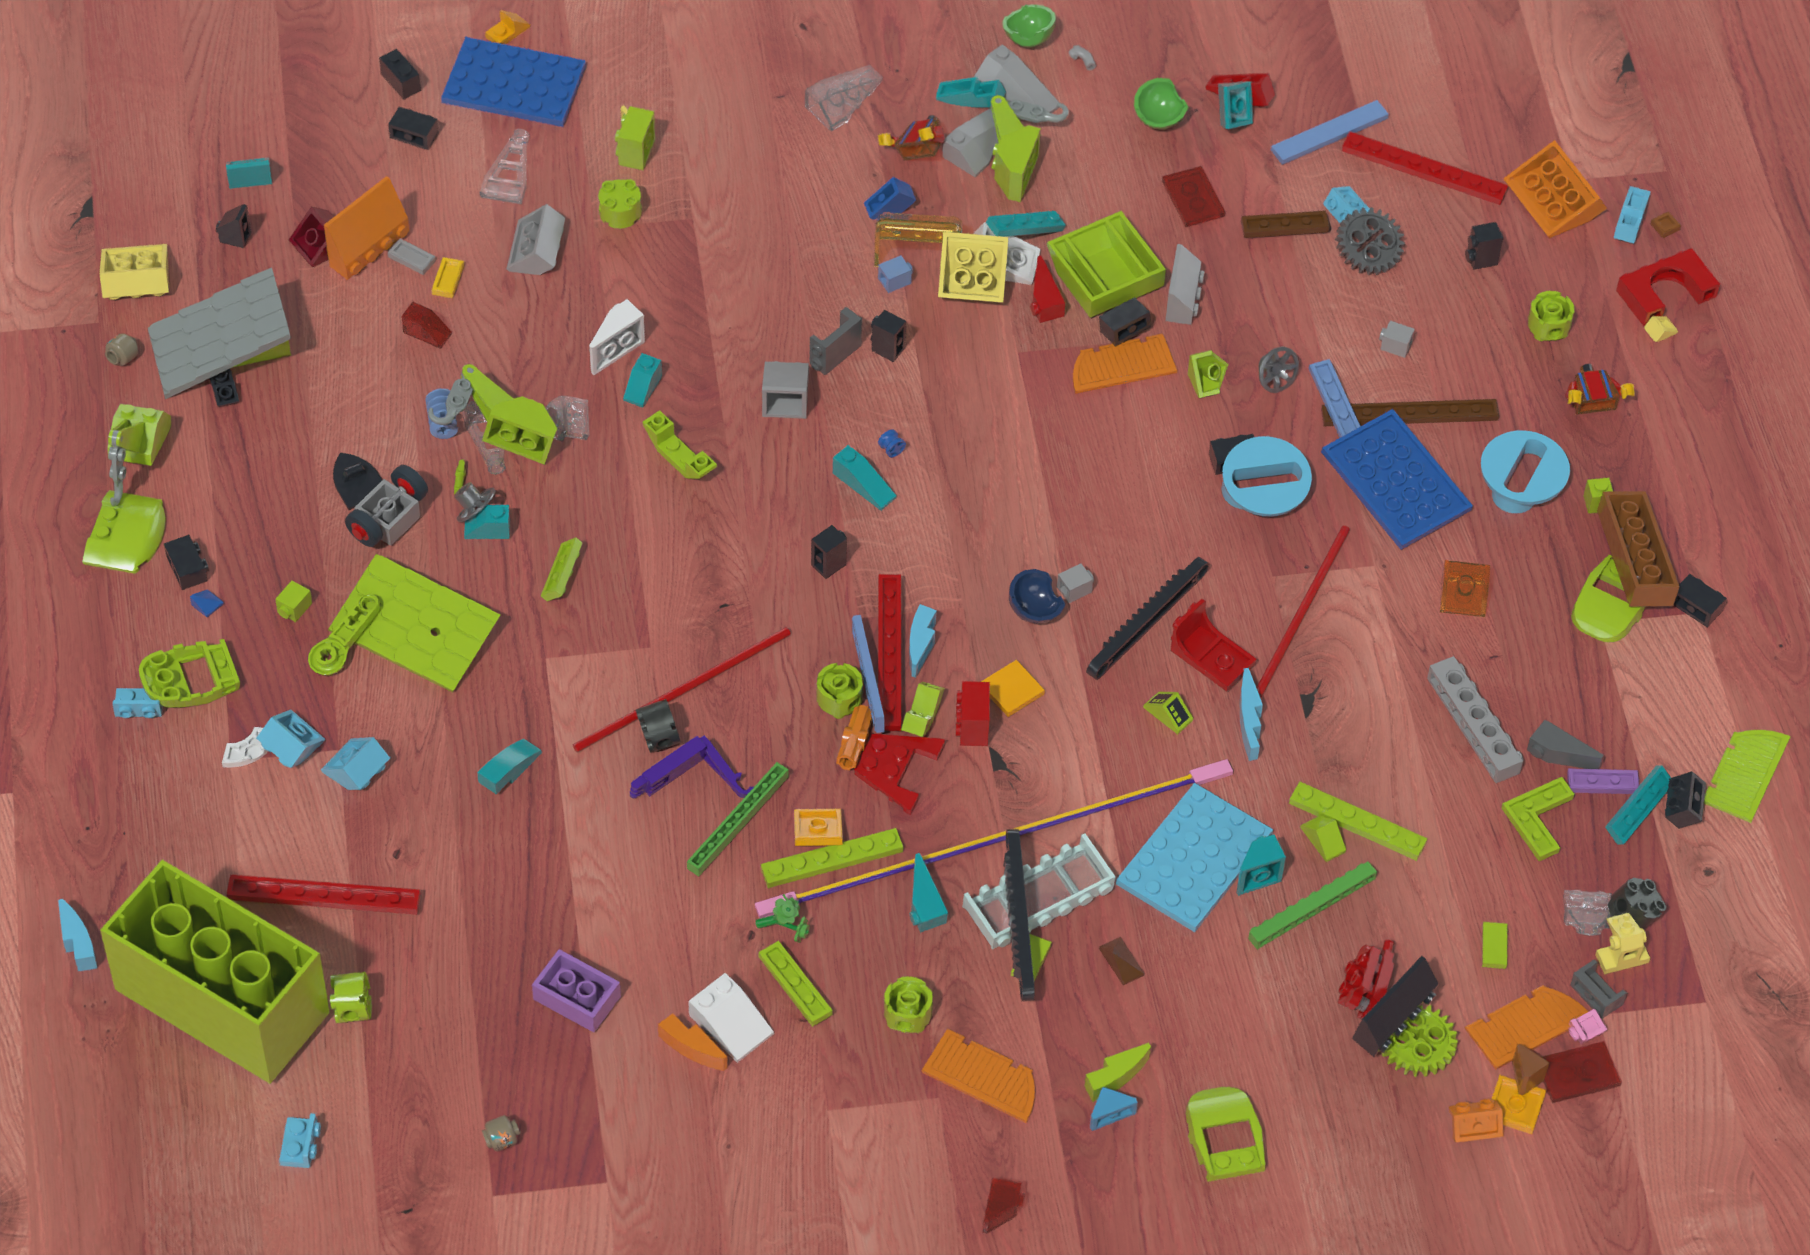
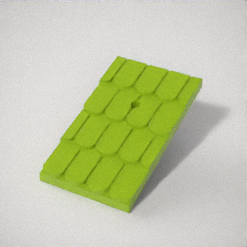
M376 554L328 631L333 632L362 595L367 593L374 594L381 605L380 611L354 644L453 692L497 622L500 614L384 556ZM367 601L363 608L372 609L375 606V602ZM359 620L351 621V624H359L360 622ZM431 631H435L438 636H433Z

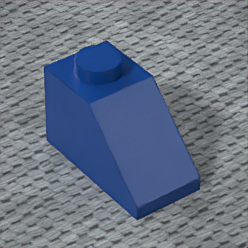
M892 177L868 198L864 205L870 219L874 220L903 213L916 201L910 184Z

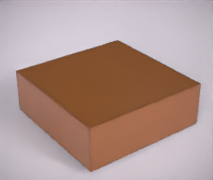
M1669 211L1651 219L1650 223L1662 238L1680 231L1681 228L1679 222Z

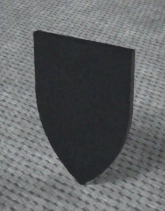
M340 452L334 464L333 480L347 509L351 510L382 479L376 469L364 459Z

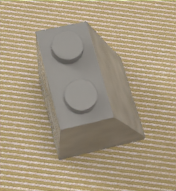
M765 362L762 384V417L806 419L809 363Z

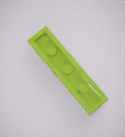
M779 941L759 952L760 960L812 1027L832 1016L830 1006Z

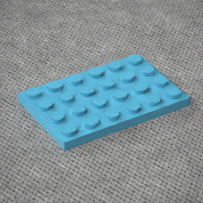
M1194 783L1116 879V885L1193 932H1196L1238 879L1240 867L1252 841L1260 836L1272 835L1273 829Z

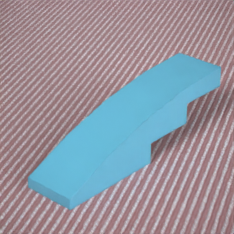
M1245 668L1240 694V726L1248 760L1251 761L1258 759L1260 746L1257 739L1260 737L1261 723L1259 718H1261L1263 704L1250 670Z

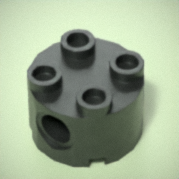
M666 699L636 709L650 753L681 743Z
M1632 878L1627 880L1610 896L1611 900L1608 902V909L1612 917L1629 913L1639 928L1644 930L1666 910V905L1657 892L1655 883L1650 879Z

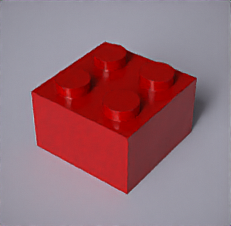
M962 681L961 690H957L955 736H960V746H988L990 682Z

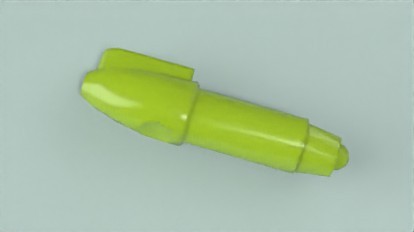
M463 459L459 461L456 468L454 495L464 484L466 467Z

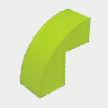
M926 682L919 683L912 708L906 712L901 730L922 737L925 736L936 716L945 688Z

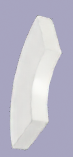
M254 727L251 735L245 740L237 743H227L222 766L230 768L248 765L268 753L262 747L261 742L256 739L263 728Z

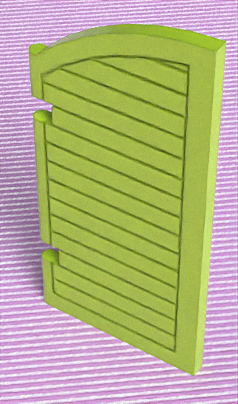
M1769 730L1734 732L1729 744L1735 746V748H1726L1711 780V783L1717 785V787L1708 786L1704 797V804L1751 823L1791 736Z

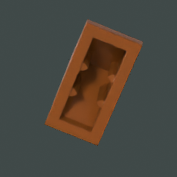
M1517 1044L1512 1060L1519 1095L1526 1094L1542 1083L1549 1062L1522 1044Z

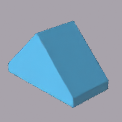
M1102 1087L1091 1115L1090 1129L1094 1131L1136 1114L1138 1103L1136 1098Z

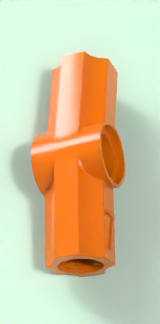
M860 705L854 707L849 725L844 729L841 748L836 764L840 765L841 769L850 771V769L856 768L860 754L867 745L869 728L872 722L868 706Z

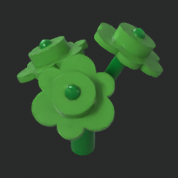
M783 894L784 899L779 898L775 901L774 915L756 919V926L759 929L777 924L795 930L794 941L800 943L801 939H805L809 933L810 926L807 925L808 920L803 916L798 926L792 924L795 921V917H800L798 913L800 909L799 902L794 900L793 897L788 899Z

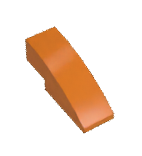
M673 1013L658 1024V1036L681 1055L713 1069L721 1071L727 1069V1056L697 1024L688 1029Z

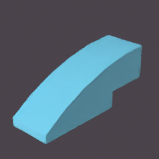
M1630 186L1613 238L1635 243L1651 191Z
M921 604L913 619L909 642V665L911 676L915 678L935 644V630L933 628L936 624L937 610Z
M59 899L62 937L66 953L74 951L78 972L97 969L92 942L86 927L73 908L64 899Z

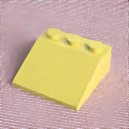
M943 232L938 297L1003 302L1009 237Z
M167 244L102 249L100 281L103 298L119 299L121 296L138 298L146 294L161 296L169 293Z

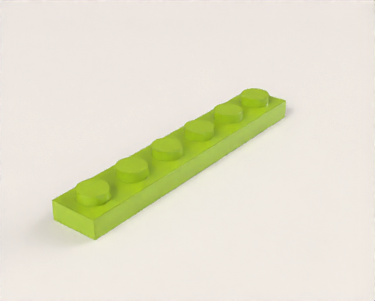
M1302 782L1298 783L1289 800V804L1315 816L1321 815L1334 819L1338 826L1416 861L1427 843L1428 838Z
M894 828L842 842V845H830L761 864V871L767 888L898 854L903 852V845L897 829Z

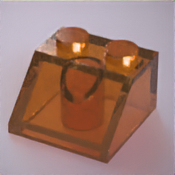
M1445 560L1441 578L1440 613L1485 617L1490 565Z

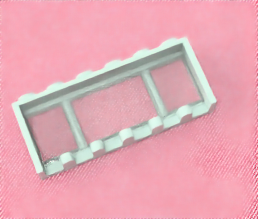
M1086 834L1081 835L1080 845L1071 848L1069 844H1065L1060 849V855L1051 859L1049 854H1045L1040 859V865L1032 869L1028 864L1023 865L1029 933L1038 926H1046L1052 919L1060 915L1065 916L1069 914L1073 908L1079 905L1085 906L1093 898L1099 895L1104 896L1112 891L1115 875ZM1005 875L1000 878L998 886L990 889L986 884L980 888L979 895L973 899L968 892L963 897L962 907L968 911L991 945L992 950L999 946L1004 947L1008 945L1011 939Z

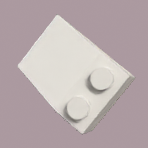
M986 222L973 233L995 236ZM1005 236L1009 237L1005 281L1031 285L1036 271L1040 248L1015 236Z
M628 299L620 304H616L609 311L589 345L591 373L593 375L645 342L644 315Z
M726 973L689 1000V1016L737 1063L774 1034L744 991Z

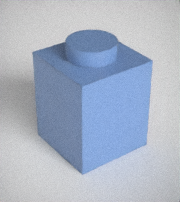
M902 256L878 265V279L888 293L911 284L913 269L910 263L906 262Z

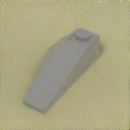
M1003 44L987 55L974 76L978 77L980 82L1000 80L1006 90L1004 98L1007 102L1019 100L1039 105L1050 113L1060 108L1057 106L1058 100L1021 59Z
M991 108L957 127L943 142L942 157L975 178L989 166L994 145L998 143Z

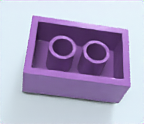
M560 949L532 984L533 999L592 1032L597 1030L621 997L619 981Z

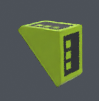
M1158 692L1143 705L1145 710L1177 735L1193 721L1192 715L1178 692Z

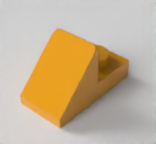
M500 10V22L487 30L485 37L490 42L506 45L530 28V24L516 13Z

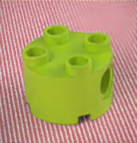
M617 179L613 181L607 180L602 183V188L599 190L598 195L601 220L609 223V226L612 228L623 229L634 225V221L640 219L642 212L640 203L641 193L635 181L632 179Z
M1545 291L1536 295V298L1531 303L1528 316V327L1534 334L1535 339L1538 341H1555L1566 338L1572 324L1574 304L1569 297L1566 296L1564 298L1557 291Z
M833 663L820 671L816 684V700L823 711L833 715L834 718L842 719L845 715L853 713L854 707L861 705L863 683L862 676L857 668L843 663V665Z
M357 972L331 975V988L334 990V994L330 995L331 1009H335L336 1023L370 1020L372 1017V999L368 991L370 983L367 973Z
M901 977L897 979V982L891 983L887 987L884 995V1017L889 1028L903 1033H920L925 1029L932 1016L933 999L932 991L926 986L924 981L915 977Z

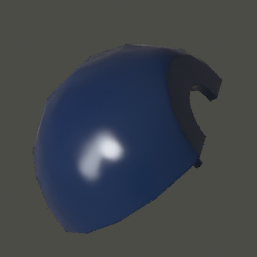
M1037 569L1024 570L1015 575L1010 583V606L1016 615L1026 622L1033 624L1048 623L1060 615L1065 607L1062 597H1057L1054 594L1052 579L1049 573Z

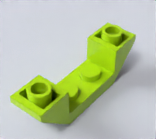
M660 410L642 422L656 450L685 478L700 479L717 467V464L704 451L696 455L674 435V423Z

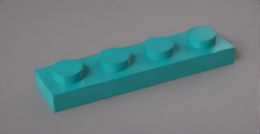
M1056 211L989 216L986 221L993 234L1002 237L1061 232L1066 226Z
M1662 765L1653 768L1605 826L1617 845L1624 844L1666 794L1669 778L1671 777Z

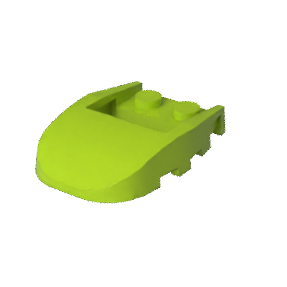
M1608 555L1587 578L1579 592L1571 618L1573 624L1581 632L1599 641L1616 642L1624 638L1631 631V627L1640 621L1646 606L1629 607L1627 602L1593 586L1597 579H1600L1624 591L1614 560L1611 555Z
M220 639V644L207 645L206 641L196 642L195 645L183 646V644L173 645L172 650L166 652L159 650L149 654L141 661L139 666V676L144 691L151 700H159L160 705L164 707H189L208 704L240 689V680L224 639ZM205 657L215 687L212 688V691L200 694V692L191 694L180 664Z
M1218 1087L1194 1094L1186 1107V1121L1189 1127L1188 1137L1190 1144H1193L1199 1164H1204L1207 1170V1181L1265 1171L1262 1129L1248 1096L1243 1091L1233 1087ZM1249 1120L1255 1146L1208 1154L1202 1129Z

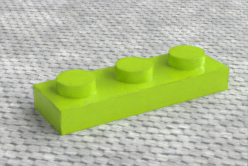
M578 538L561 543L541 594L544 600L550 601L561 597L565 593V586L572 575V568L580 554L579 550L582 542Z

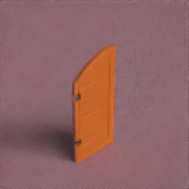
M1163 333L1145 337L1146 342L1142 343L1138 338L1124 341L1117 346L1113 344L1099 346V351L1094 352L1093 348L1080 350L1073 370L1075 394L1177 373V368Z
M1542 985L1531 991V994L1534 996L1533 998L1529 999L1525 994L1487 1014L1490 1021L1485 1023L1480 1018L1464 1028L1495 1070L1512 1062L1517 1044H1522L1532 1051L1567 1032L1568 1028H1570V1020L1577 1019L1588 1013V1011L1568 995Z
M947 1029L922 1068V1073L1027 1123L1033 1109L1035 1097L1033 1070L1022 1064H1019L1016 1069L1011 1066L1014 1060L973 1040L967 1045L963 1043L965 1040L964 1036Z

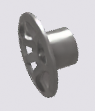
M1283 346L1277 347L1260 359L1258 365L1259 380L1263 388L1271 393H1279L1293 384L1298 375L1299 360L1292 349ZM1287 351L1281 358H1279L1277 353ZM1290 355H1292L1294 363L1285 364L1289 360ZM1294 369V373L1290 379V377L1285 373V371ZM1279 378H1283L1285 381H1287V384L1279 388ZM1272 379L1274 381V388L1267 386V383L1272 381Z
M471 482L461 487L454 495L455 499L464 508L457 516V521H466L480 512L491 501L496 490L488 488L480 493Z

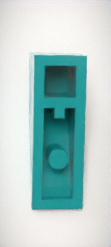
M847 445L833 457V474L880 511L896 499L897 495L866 458L851 446Z
M918 853L915 854L912 903L909 916L914 926L917 925L921 933L946 924L948 911L921 854Z

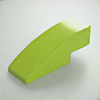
M1149 1043L1104 1058L1102 1069L1086 1074L1085 1088L1092 1102L1098 1100L1102 1087L1116 1091L1129 1082L1143 1068L1150 1058L1151 1046Z

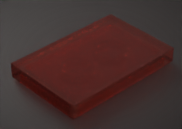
M1202 166L1162 176V183L1185 227L1225 217L1226 212Z
M1604 1041L1541 1057L1549 1062L1543 1083L1552 1103L1621 1086L1622 1081Z

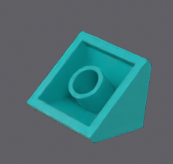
M1251 81L1218 84L1220 126L1225 129L1253 124Z
M269 157L226 162L229 189L272 184Z

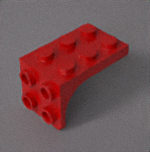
M1200 599L1197 603H1192L1187 612L1182 617H1177L1173 622L1170 651L1227 692L1243 677L1244 669L1249 668L1250 670L1256 664L1257 659L1212 625L1206 614V601Z

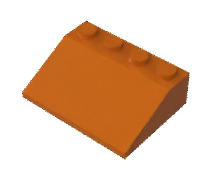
M1555 140L1503 178L1548 238L1585 224L1607 209L1598 194Z
M388 176L324 224L329 267L348 280L352 276L357 275L367 264L375 261L385 250H389L400 238H404L409 232L408 216Z

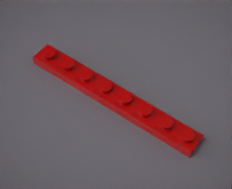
M1349 131L1342 145V152L1501 205L1508 190L1507 184Z
M878 574V692L884 714V731H901V574Z
M231 874L226 893L228 899L236 901L413 915L418 913L421 895L420 889Z

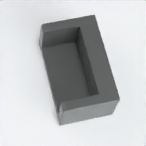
M1594 959L1573 973L1570 986L1603 1019L1624 1005L1627 993L1622 990L1616 994L1596 973L1598 962Z

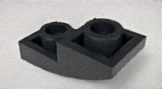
M230 368L209 378L217 407L239 403Z

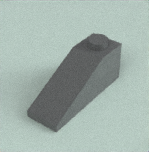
M1544 720L1530 737L1527 751L1534 757L1540 758L1547 763L1584 769H1600L1604 757L1600 752L1547 720Z

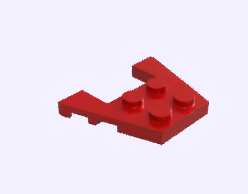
M872 734L854 769V775L874 790L881 791L889 797V801L892 803L894 801L903 808L905 813L911 815L919 799V794L898 785L915 753L937 761L945 746V739Z

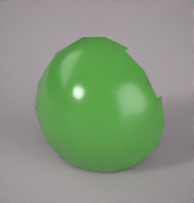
M1025 4V6H1021V9L1005 16L1002 23L1006 36L1012 42L1022 47H1034L1041 45L1049 39L1055 28L1056 18L1055 13L1048 7Z
M1155 78L1145 82L1139 87L1134 97V109L1142 123L1154 129L1164 130L1174 127L1183 119L1188 109L1187 103L1179 97L1174 84L1168 78Z

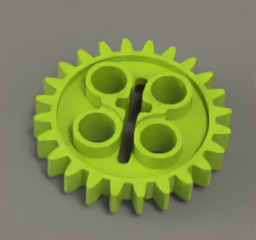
M1431 1005L1426 1010L1421 1006L1422 1012L1414 1021L1409 1019L1405 1024L1407 1025L1406 1030L1399 1037L1394 1035L1391 1039L1393 1043L1385 1053H1382V1057L1389 1056L1388 1064L1396 1063V1071L1403 1067L1405 1075L1409 1070L1413 1071L1414 1077L1417 1076L1418 1071H1421L1424 1077H1426L1428 1070L1435 1075L1437 1067L1444 1070L1446 1063L1450 1064L1452 1056H1455L1458 1040H1456L1457 1031H1452L1454 1024H1446L1448 1016L1440 1017L1439 1009L1434 1013L1431 1012ZM1430 1036H1435L1439 1039H1433ZM1397 1040H1402L1405 1043H1399ZM1417 1053H1423L1426 1056H1420Z

